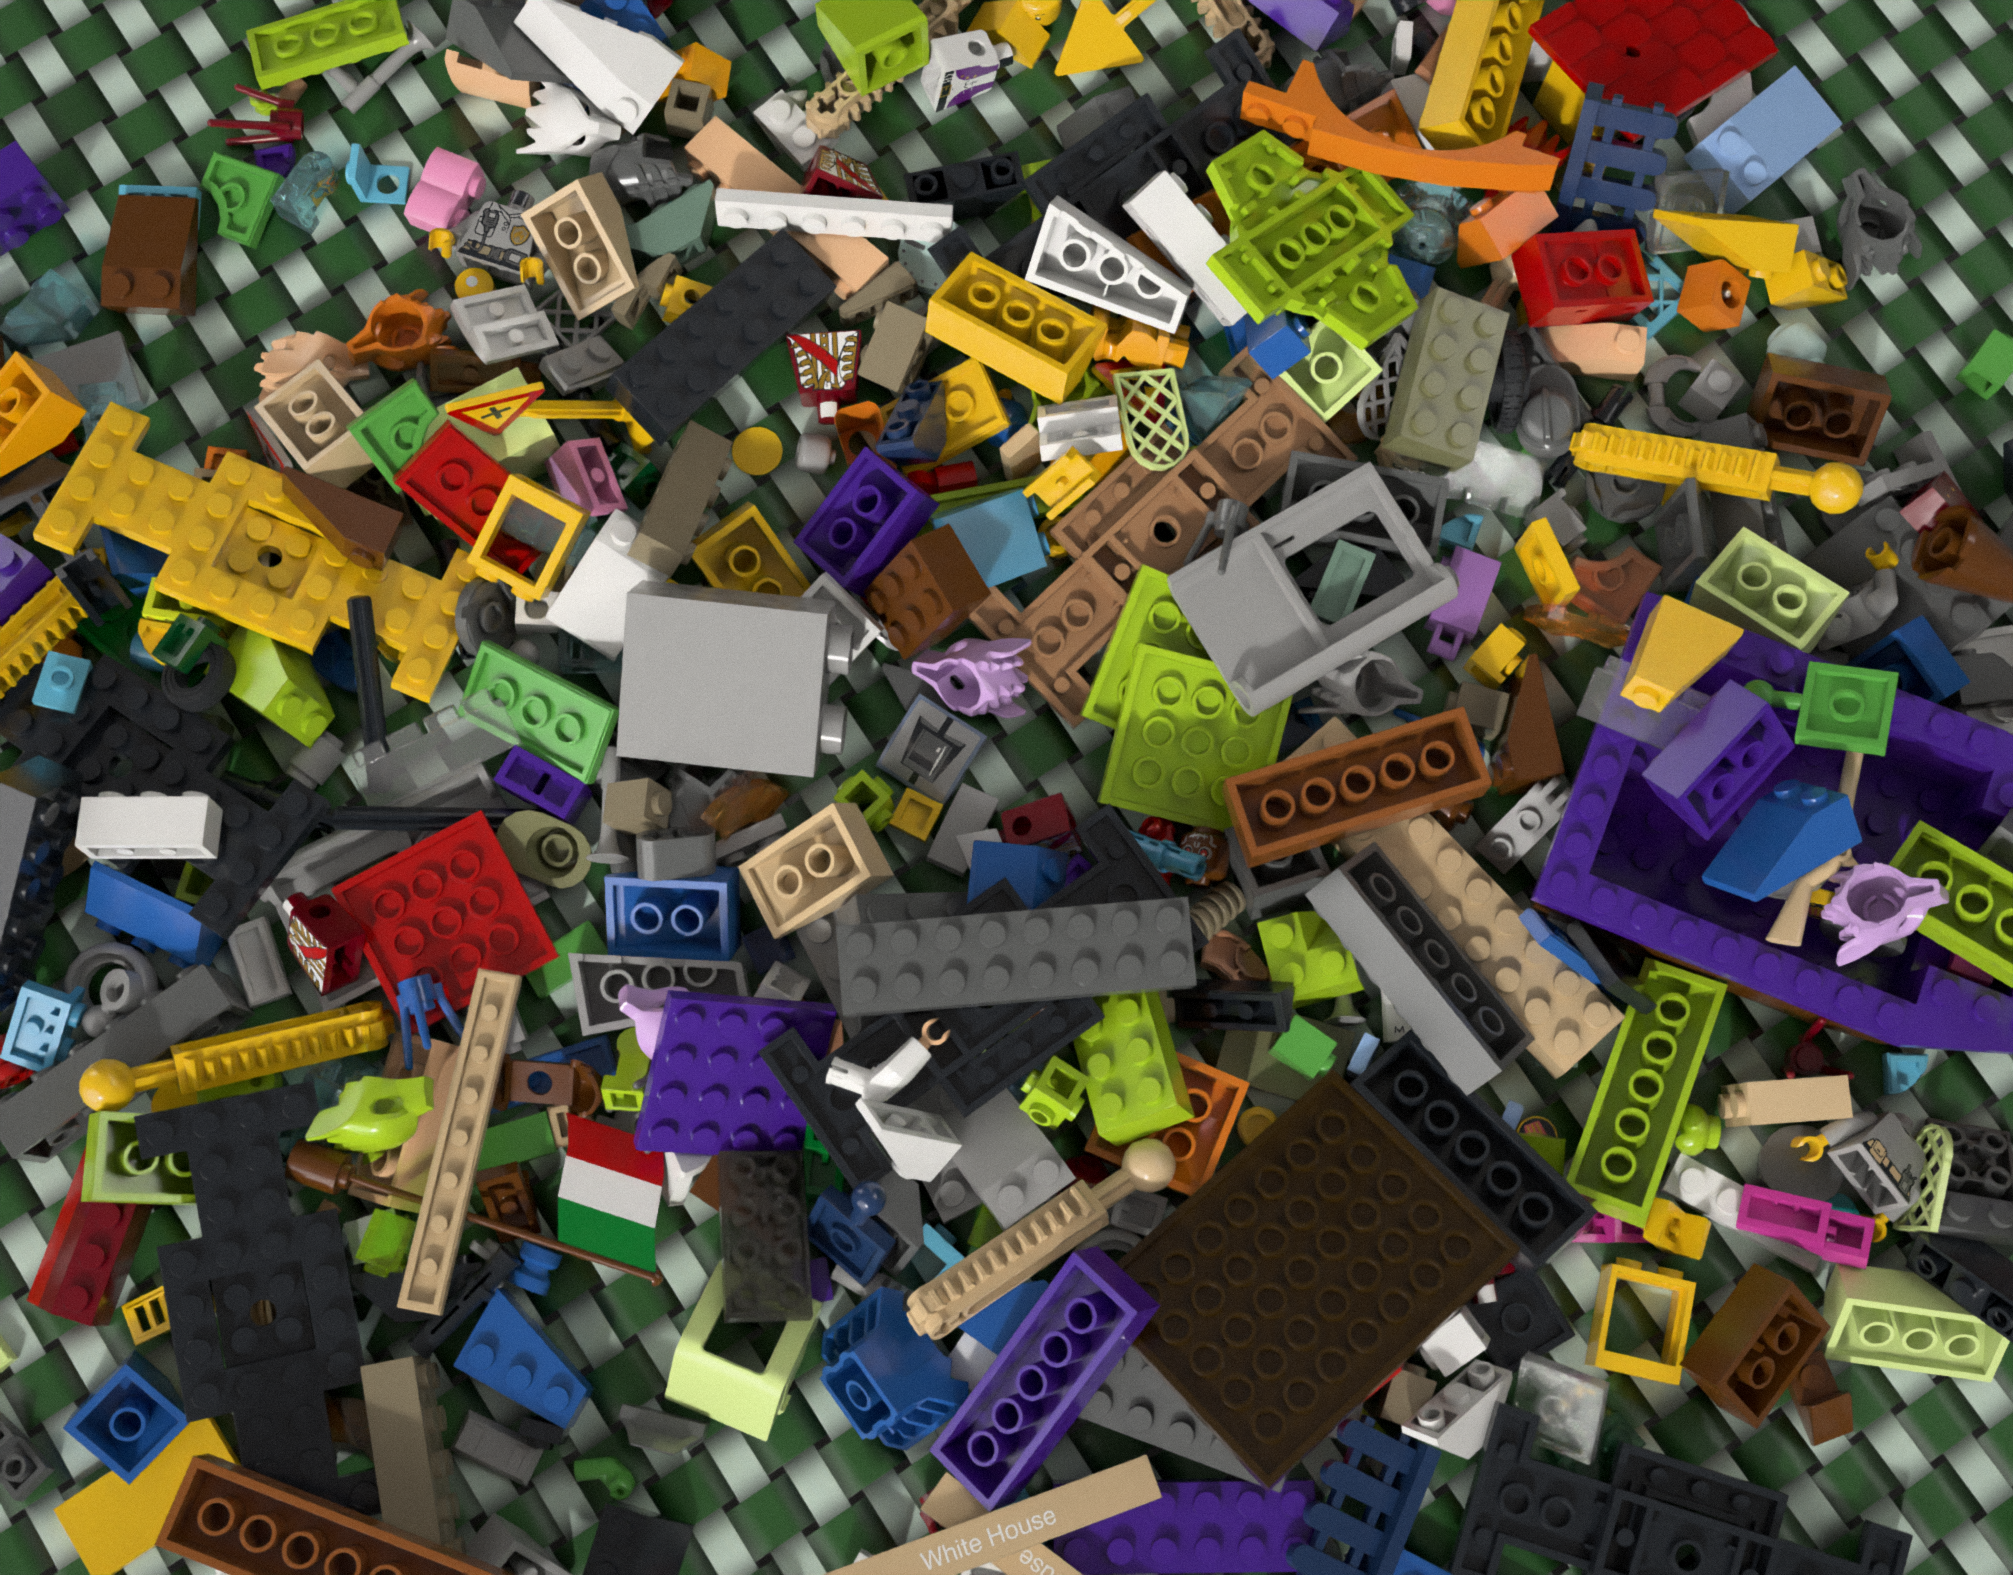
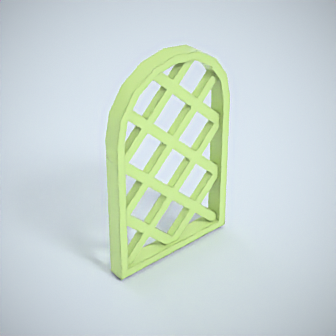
M1174 368L1114 374L1112 378L1126 444L1131 456L1140 465L1150 470L1165 471L1174 468L1183 460L1189 448V434ZM1166 375L1160 384L1151 378L1153 376ZM1139 378L1134 386L1124 379ZM1169 378L1173 393L1164 387ZM1144 380L1156 388L1150 398L1138 390ZM1121 385L1130 391L1125 399L1123 398ZM1159 392L1172 400L1166 410L1154 402ZM1133 395H1136L1146 403L1140 412L1127 404ZM1174 405L1176 406L1178 419L1169 413ZM1149 406L1161 414L1156 424L1143 416ZM1126 411L1136 417L1130 426ZM1165 418L1177 426L1171 436L1159 428ZM1139 421L1152 429L1145 439L1133 430ZM1180 431L1182 434L1183 445L1179 443L1177 440H1175ZM1155 432L1167 440L1161 451L1149 442ZM1132 437L1141 443L1140 447L1137 450L1133 443ZM1171 444L1181 451L1179 458L1175 461L1165 454ZM1145 447L1157 455L1153 462L1144 459L1140 455ZM1162 459L1168 464H1158V462Z
M1931 1123L1919 1130L1914 1137V1140L1924 1151L1925 1155L1931 1147L1934 1152L1929 1162L1925 1159L1920 1174V1183L1926 1176L1928 1184L1923 1191L1920 1187V1198L1893 1222L1892 1229L1897 1231L1938 1233L1954 1145L1952 1135L1947 1128ZM1942 1135L1943 1144L1939 1148L1936 1141ZM1928 1137V1142L1922 1148L1921 1144L1923 1143L1924 1139ZM1938 1162L1940 1169L1933 1177L1931 1169ZM1932 1190L1934 1198L1927 1205L1925 1198ZM1920 1205L1923 1212L1916 1220L1914 1212ZM1909 1219L1911 1225H1904ZM1926 1219L1928 1226H1921Z

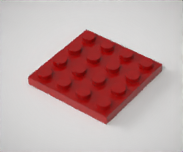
M482 810L331 888L337 902L365 931L363 951L400 1022V1009L396 996L400 995L397 983L419 975L431 974L433 984L442 983L445 996L456 1013L470 1005L478 968L524 977L561 957ZM434 1000L436 1008L424 1012L428 1027L447 1018L437 1000ZM410 1015L411 1035L413 1036L419 1033L415 1015Z

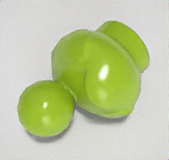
M1687 1104L1676 1135V1147L1683 1155L1695 1156L1705 1148L1717 1149L1721 1136L1719 1116L1707 1115L1701 1106Z

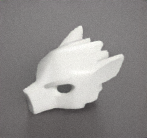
M541 82L545 89L535 91L532 95L541 104L526 108L525 115L537 125L526 129L527 134L535 140V143L516 149V153L539 155L571 154L591 157L592 153L600 149L604 143L619 140L621 126L604 114L583 92L564 83ZM587 105H588L589 110H590L589 116L587 115L586 111L584 110ZM585 136L584 142L580 144L579 139Z

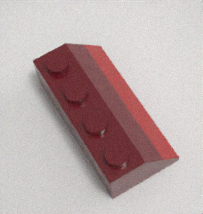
M85 1147L26 1301L50 1314L81 1324L109 1326L154 1204L81 1202L86 1154Z

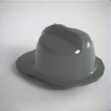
M1543 364L1530 369L1529 395L1527 401L1523 402L1516 432L1519 442L1527 452L1538 458L1552 459L1569 451L1573 433L1580 432L1579 397L1575 380L1568 371L1557 365Z

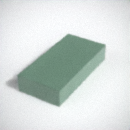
M1341 539L1337 541L1310 605L1320 621L1332 625L1352 613L1376 554Z

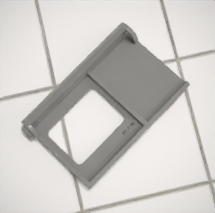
M1371 462L1364 464L1234 538L1224 575L1217 573L1222 549L1221 545L1167 577L1168 587L1173 598L1238 703L1251 717L1279 703L1318 678L1457 598L1458 587L1460 586L1459 578L1450 566L1434 563L1414 528L1406 519ZM1367 512H1374L1412 569L1413 576L1411 579L1341 620L1326 626L1320 622L1288 571L1285 560Z
M480 757L384 805L392 807L508 808L492 775ZM335 830L298 849L260 898L264 903L271 901L275 905L288 933L290 916L283 909V903L289 896L297 892H303L309 897L393 853H400L413 846L419 835L424 831ZM516 871L534 906L551 898L545 883ZM365 953L362 954L359 979L349 985L321 997L310 980L323 1011L336 1009L381 985Z

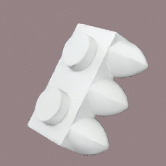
M781 89L753 112L754 120L804 172L807 170L819 145L833 149L840 139V135L837 139H819L817 134L813 133L811 129H807L806 110L802 111L807 100V90H794L785 93Z

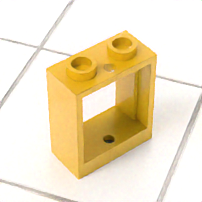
M521 473L510 474L466 562L476 566L475 573L480 577L497 583L498 579L511 585V592L525 601L533 602L534 599L540 601L548 598L591 512ZM516 496L566 523L537 583L486 556Z
M1616 1257L1615 1264H1602L1584 1365L1665 1384L1680 1385L1682 1367L1679 1364L1685 1354L1696 1283L1683 1280L1684 1272L1670 1268L1658 1267L1657 1274L1641 1270L1642 1262ZM1617 1279L1672 1291L1660 1363L1605 1350Z

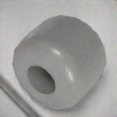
M802 433L796 447L795 467L803 472L824 474L828 465H834L836 450L831 449L832 443L830 438L818 434Z

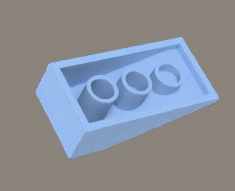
M1795 65L1702 140L1683 158L1729 214H1735L1843 123Z

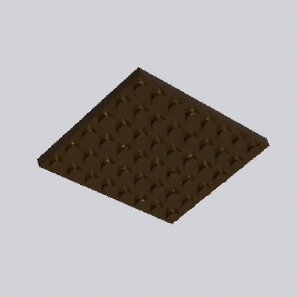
M1332 1069L1116 1264L1160 1305L1131 1344V1347L1258 1483L1269 1492L1519 1254L1520 1247Z

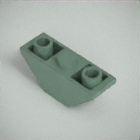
M710 179L703 184L692 185L681 197L671 203L658 205L650 212L649 216L639 222L625 225L635 264L648 266L669 252L676 256L682 267L707 252L717 215L715 206L716 190Z

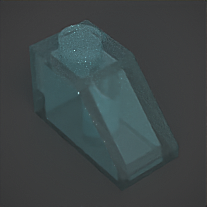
M1206 375L1201 376L1190 384L1186 381L1182 382L1178 388L1188 429L1189 442L1193 446H1199L1233 413L1253 383L1248 378ZM1174 405L1169 413L1178 419L1176 406Z

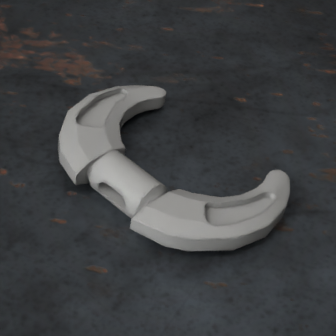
M1674 354L1660 358L1647 370L1643 385H1648L1649 407L1645 410L1654 427L1667 436L1678 438L1692 437L1700 432L1699 426L1707 423L1703 420L1689 423L1678 419L1669 407H1665L1664 385L1667 384L1668 379L1673 373L1682 370L1697 373L1701 370V365L1687 356Z

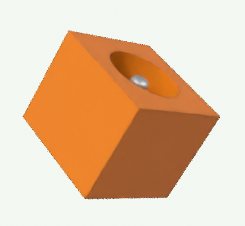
M1724 259L1688 266L1676 311L1703 332L1739 327L1751 281Z

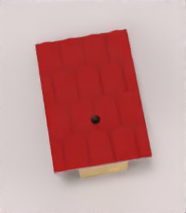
M1734 0L1569 1L1531 24L1527 31L1553 59L1532 106L1568 145H1571L1574 141L1589 82L1605 85L1602 94L1603 99L1613 100L1615 93L1624 95L1623 103L1653 109L1655 102L1664 103V111L1671 112L1677 117L1774 58L1779 49L1775 46L1769 34L1757 27L1749 19L1744 8ZM1594 125L1592 135L1603 137L1605 127ZM1620 131L1630 143H1635L1645 137L1639 134Z

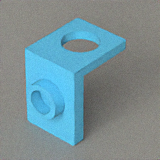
M352 143L350 161L346 163L345 174L347 183L352 186L360 202L405 205L407 203L410 177L409 167L371 165L361 145ZM387 175H392L399 179L398 189L390 194H384L378 190L380 179Z
M48 650L32 698L33 704L75 714L88 673L93 669L91 660Z

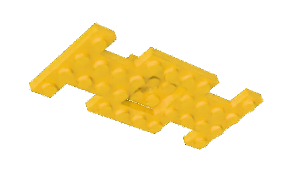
M114 402L109 403L33 531L35 541L75 557L93 524L102 526L169 554L154 581V590L310 655H313L326 628H330L332 623L350 630L347 600L354 595H368L372 601L376 641L405 653L391 680V688L430 703L459 644L455 628V609L458 597L467 583L476 577H480L475 573L476 566L466 562L470 553L457 548L442 580L391 559L388 560L383 572L374 568H361L352 563L349 558L344 557L282 492V473L227 451L210 483L137 453V448L151 426L150 418ZM272 552L277 554L282 560L274 567H267L262 565L258 558L263 553Z

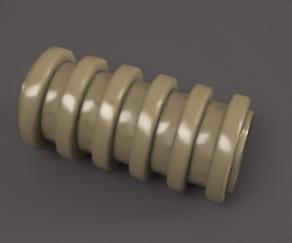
M1222 881L1216 885V888L1210 890L1208 895L1202 897L1199 902L1189 909L1190 916L1206 938L1210 940L1213 938V935L1221 931V928L1225 927L1239 913L1245 910L1246 899L1236 885L1229 881Z

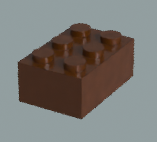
M1767 352L1746 413L1758 424L1761 423L1764 426L1768 440L1766 447L1864 467L1891 401L1892 394L1884 375Z
M950 524L912 539L863 591L867 597L870 609L877 614L888 632L891 644L898 649L904 660L941 643L992 594Z
M1753 1263L1744 1277L1739 1280L1736 1288L1719 1311L1714 1314L1711 1322L1697 1341L1689 1348L1679 1365L1719 1408L1758 1429L1831 1326L1792 1281Z

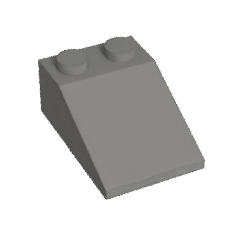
M1007 1088L966 1118L962 1116L957 1107L942 1117L962 1144V1147L951 1159L1003 1232L1076 1179L1026 1112L1018 1108L1019 1102Z

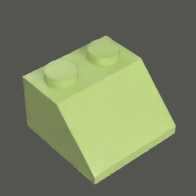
M1317 320L1310 326L1312 332L1309 335L1311 353L1279 376L1326 423L1383 369L1365 349L1360 350L1324 323Z

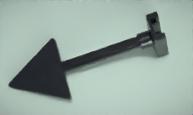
M37 456L0 478V522L27 506H31L40 520L49 506L46 495L61 486L72 466L43 456ZM91 547L83 552L79 549L75 557L60 551L67 562L54 569V572L97 627L105 624L100 615L116 605L122 603L126 609L134 606Z

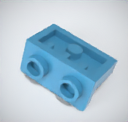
M27 980L21 986L0 1058L37 1072L52 1065L56 1067L60 1062L68 1059V1052L76 1044V1040L71 1039L73 1028L79 1027L87 1010V1004L82 1003L86 988L77 985L70 994Z

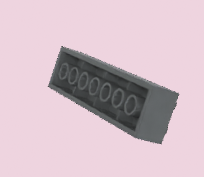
M1188 897L836 926L842 1013L844 1018L1188 989L1197 985Z

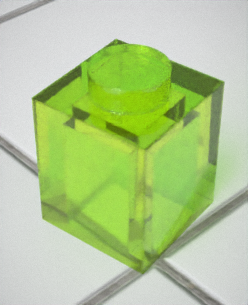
M375 1208L355 1256L356 1259L366 1262L363 1270L384 1278H388L390 1271L402 1273L410 1254L417 1222L389 1211Z

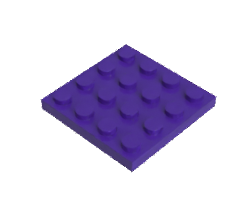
M668 990L633 1140L636 1150L799 1160L806 1135L807 1122L758 1051L794 1026L818 1062L826 1057L837 1013L834 1005L830 1003Z

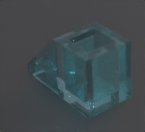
M49 269L43 277L38 278L32 284L30 292L21 303L7 313L4 322L0 326V330L18 347L74 340L100 309L87 294L52 269Z

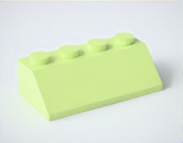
M1836 1263L1825 1290L1823 1318L1831 1326L1821 1342V1349L1826 1359L1991 1382L2010 1342L1914 1272L1866 1266V1270Z

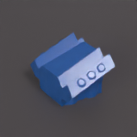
M881 1286L823 1332L821 1356L827 1365L823 1368L822 1376L819 1379L862 1440L865 1438L875 1439L879 1436L885 1446L907 1451L957 1413L968 1397L969 1382L951 1378L952 1358L944 1356L927 1333L919 1336L908 1321L907 1312L903 1311L904 1291Z

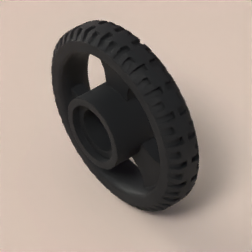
M1515 330L1505 331L1488 399L1491 424L1499 434H1510L1516 429L1520 420L1523 402L1527 401L1529 395L1530 368L1528 362H1525L1521 336Z

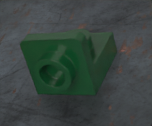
M621 442L608 456V460L621 492L638 509L644 510L650 503L662 475L649 459L624 442Z
M180 613L151 654L161 662L187 675L194 664L200 659L210 642L216 645L219 644L228 649L230 644L218 636L222 629L212 621L201 615L197 620H194Z

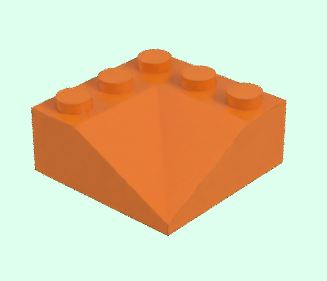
M1176 1052L1195 1117L1118 1147L1098 1134L1095 1123L1082 1153L1094 1156L1101 1162L1121 1169V1162L1125 1151L1133 1142L1143 1138L1160 1140L1170 1148L1176 1161L1175 1173L1166 1188L1190 1197L1212 1178L1250 1083Z

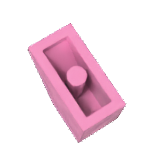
M600 438L566 441L544 462L555 492L591 512L590 516L612 514L616 508L621 512H625L628 509Z

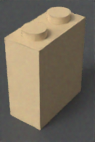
M1848 1075L1721 1086L1722 1094H1719L1717 1099L1718 1112L1721 1119H1725L1726 1127L1853 1118Z

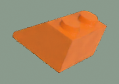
M1498 190L1499 193L1492 199L1488 197L1473 205L1469 209L1471 215L1459 224L1457 252L1459 267L1462 269L1503 260L1556 219L1559 215L1546 192Z

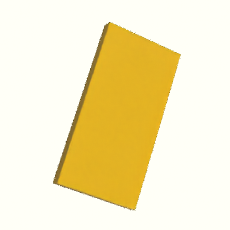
M213 1417L190 1422L130 1485L115 1472L110 1471L53 1509L90 1575H114L156 1546L154 1544L193 1456L209 1453L242 1466Z

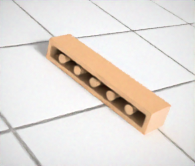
M716 115L684 147L688 161V170L701 182L710 179L714 187H716L715 190L717 188L800 194V184ZM768 230L773 236L779 232ZM787 231L837 286L834 292L843 300L851 298L889 267V258L863 236L850 237L837 234H810L808 232Z

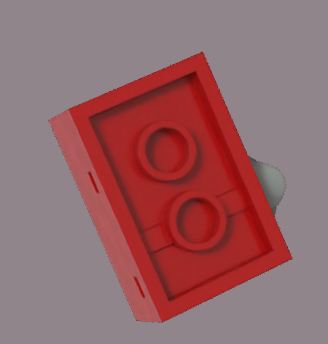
M1587 219L1572 232L1535 234L1511 254L1529 328L1629 321L1654 302L1635 229L1599 231L1596 222L1593 219Z

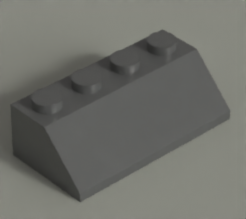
M1292 450L1282 488L1278 513L1366 463ZM1373 465L1406 519L1414 528L1432 560H1434L1438 552L1450 479ZM1367 512L1311 544L1334 549L1337 541L1341 539L1355 546L1381 549L1388 559L1406 562L1381 520L1374 512Z

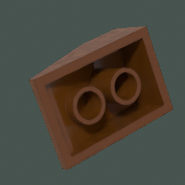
M118 195L102 263L101 306L117 313L196 315L199 199Z
M1537 654L1529 655L1511 676L1507 692L1510 695L1501 731L1496 736L1490 758L1491 763L1487 766L1492 781L1491 786L1497 787L1499 797L1527 793L1538 781L1546 786L1555 776L1559 778L1565 772Z

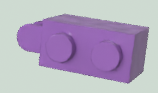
M1459 546L1455 547L1450 557L1442 556L1440 564L1450 566L1459 578L1460 586L1458 587L1457 598L1428 614L1423 628L1433 633L1426 652L1453 662L1460 644L1468 645L1478 630L1502 562ZM1440 635L1453 639V643L1440 640Z

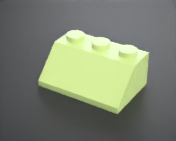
M1743 526L1695 582L1689 605L1726 622L1809 654L1831 624L1850 592Z

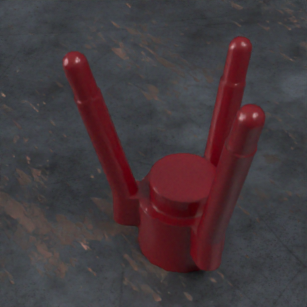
M238 83L234 85L236 91L278 106V110L271 109L269 121L209 119L207 121L210 127L270 130L271 134L227 138L225 140L227 146L271 142L294 143V139L303 140L304 109L294 108V100L281 99Z
M1820 1016L1805 1033L1799 1035V1043L1790 1046L1785 1052V1064L1780 1067V1071L1789 1079H1793L1795 1075L1809 1076L1816 1073L1821 1076L1848 1075V1080L1854 1078V1074L1851 1071L1825 1065L1822 1051L1812 1043V1039L1823 1028L1827 1018Z

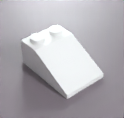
M617 508L602 527L545 616L546 619L612 661L616 660L623 649L627 592L642 580L666 583L667 579L670 578L668 575L627 555L640 523Z

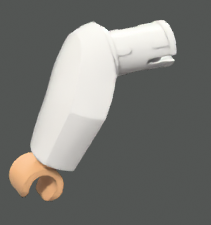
M939 1018L930 1019L922 1027V1037L918 1041L914 1037H910L887 1060L878 1064L877 1067L873 1066L871 1070L841 1060L835 1056L831 1063L833 1068L828 1070L826 1083L859 1093L863 1099L883 1103L898 1093L916 1076L932 1057L928 1049L932 1045H939L945 1042L950 1036V1029L943 1034L941 1039H934L929 1034V1028Z

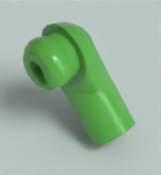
M605 1456L575 1460L574 1462L576 1482L599 1479L611 1491L610 1496L616 1500H624L632 1493L635 1486L633 1474L616 1457Z

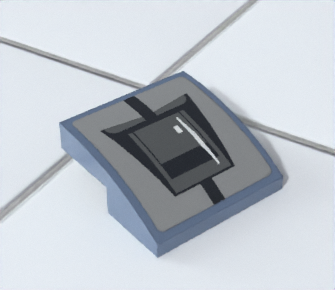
M919 693L882 752L876 767L910 789L943 804L945 808L965 778L966 771L986 743L987 736Z

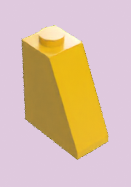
M1664 594L1649 614L1620 695L1632 700L1642 708L1652 709L1660 713L1723 659L1742 637L1744 629Z

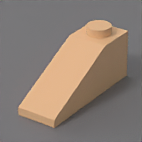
M1616 323L1537 327L1562 368L1568 371L1569 374L1632 382L1645 364L1647 327Z

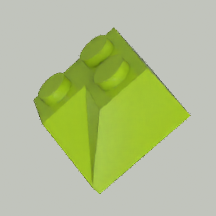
M1315 911L1294 912L1257 923L1272 981L1293 982L1292 1009L1365 990L1356 958L1343 947L1338 935L1325 919L1321 918Z

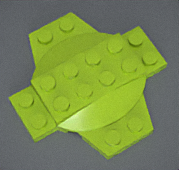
M1263 129L1213 160L1206 169L1231 221L1230 243L1212 254L1206 265L1258 325L1272 315L1276 314L1278 316L1286 310L1302 315L1314 316L1357 348L1364 350L1411 317L1419 308L1398 266L1388 262V250L1393 245L1392 234L1406 226L1415 215L1379 174H1373L1352 167H1348L1342 172L1325 168L1322 173L1309 171L1303 167L1304 158Z

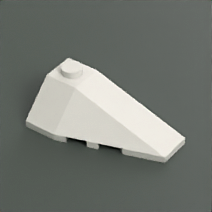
M528 0L514 21L604 114L632 135L685 61L653 35L643 31L636 33L618 26L617 21L606 17L604 20L582 12L580 7L562 0Z

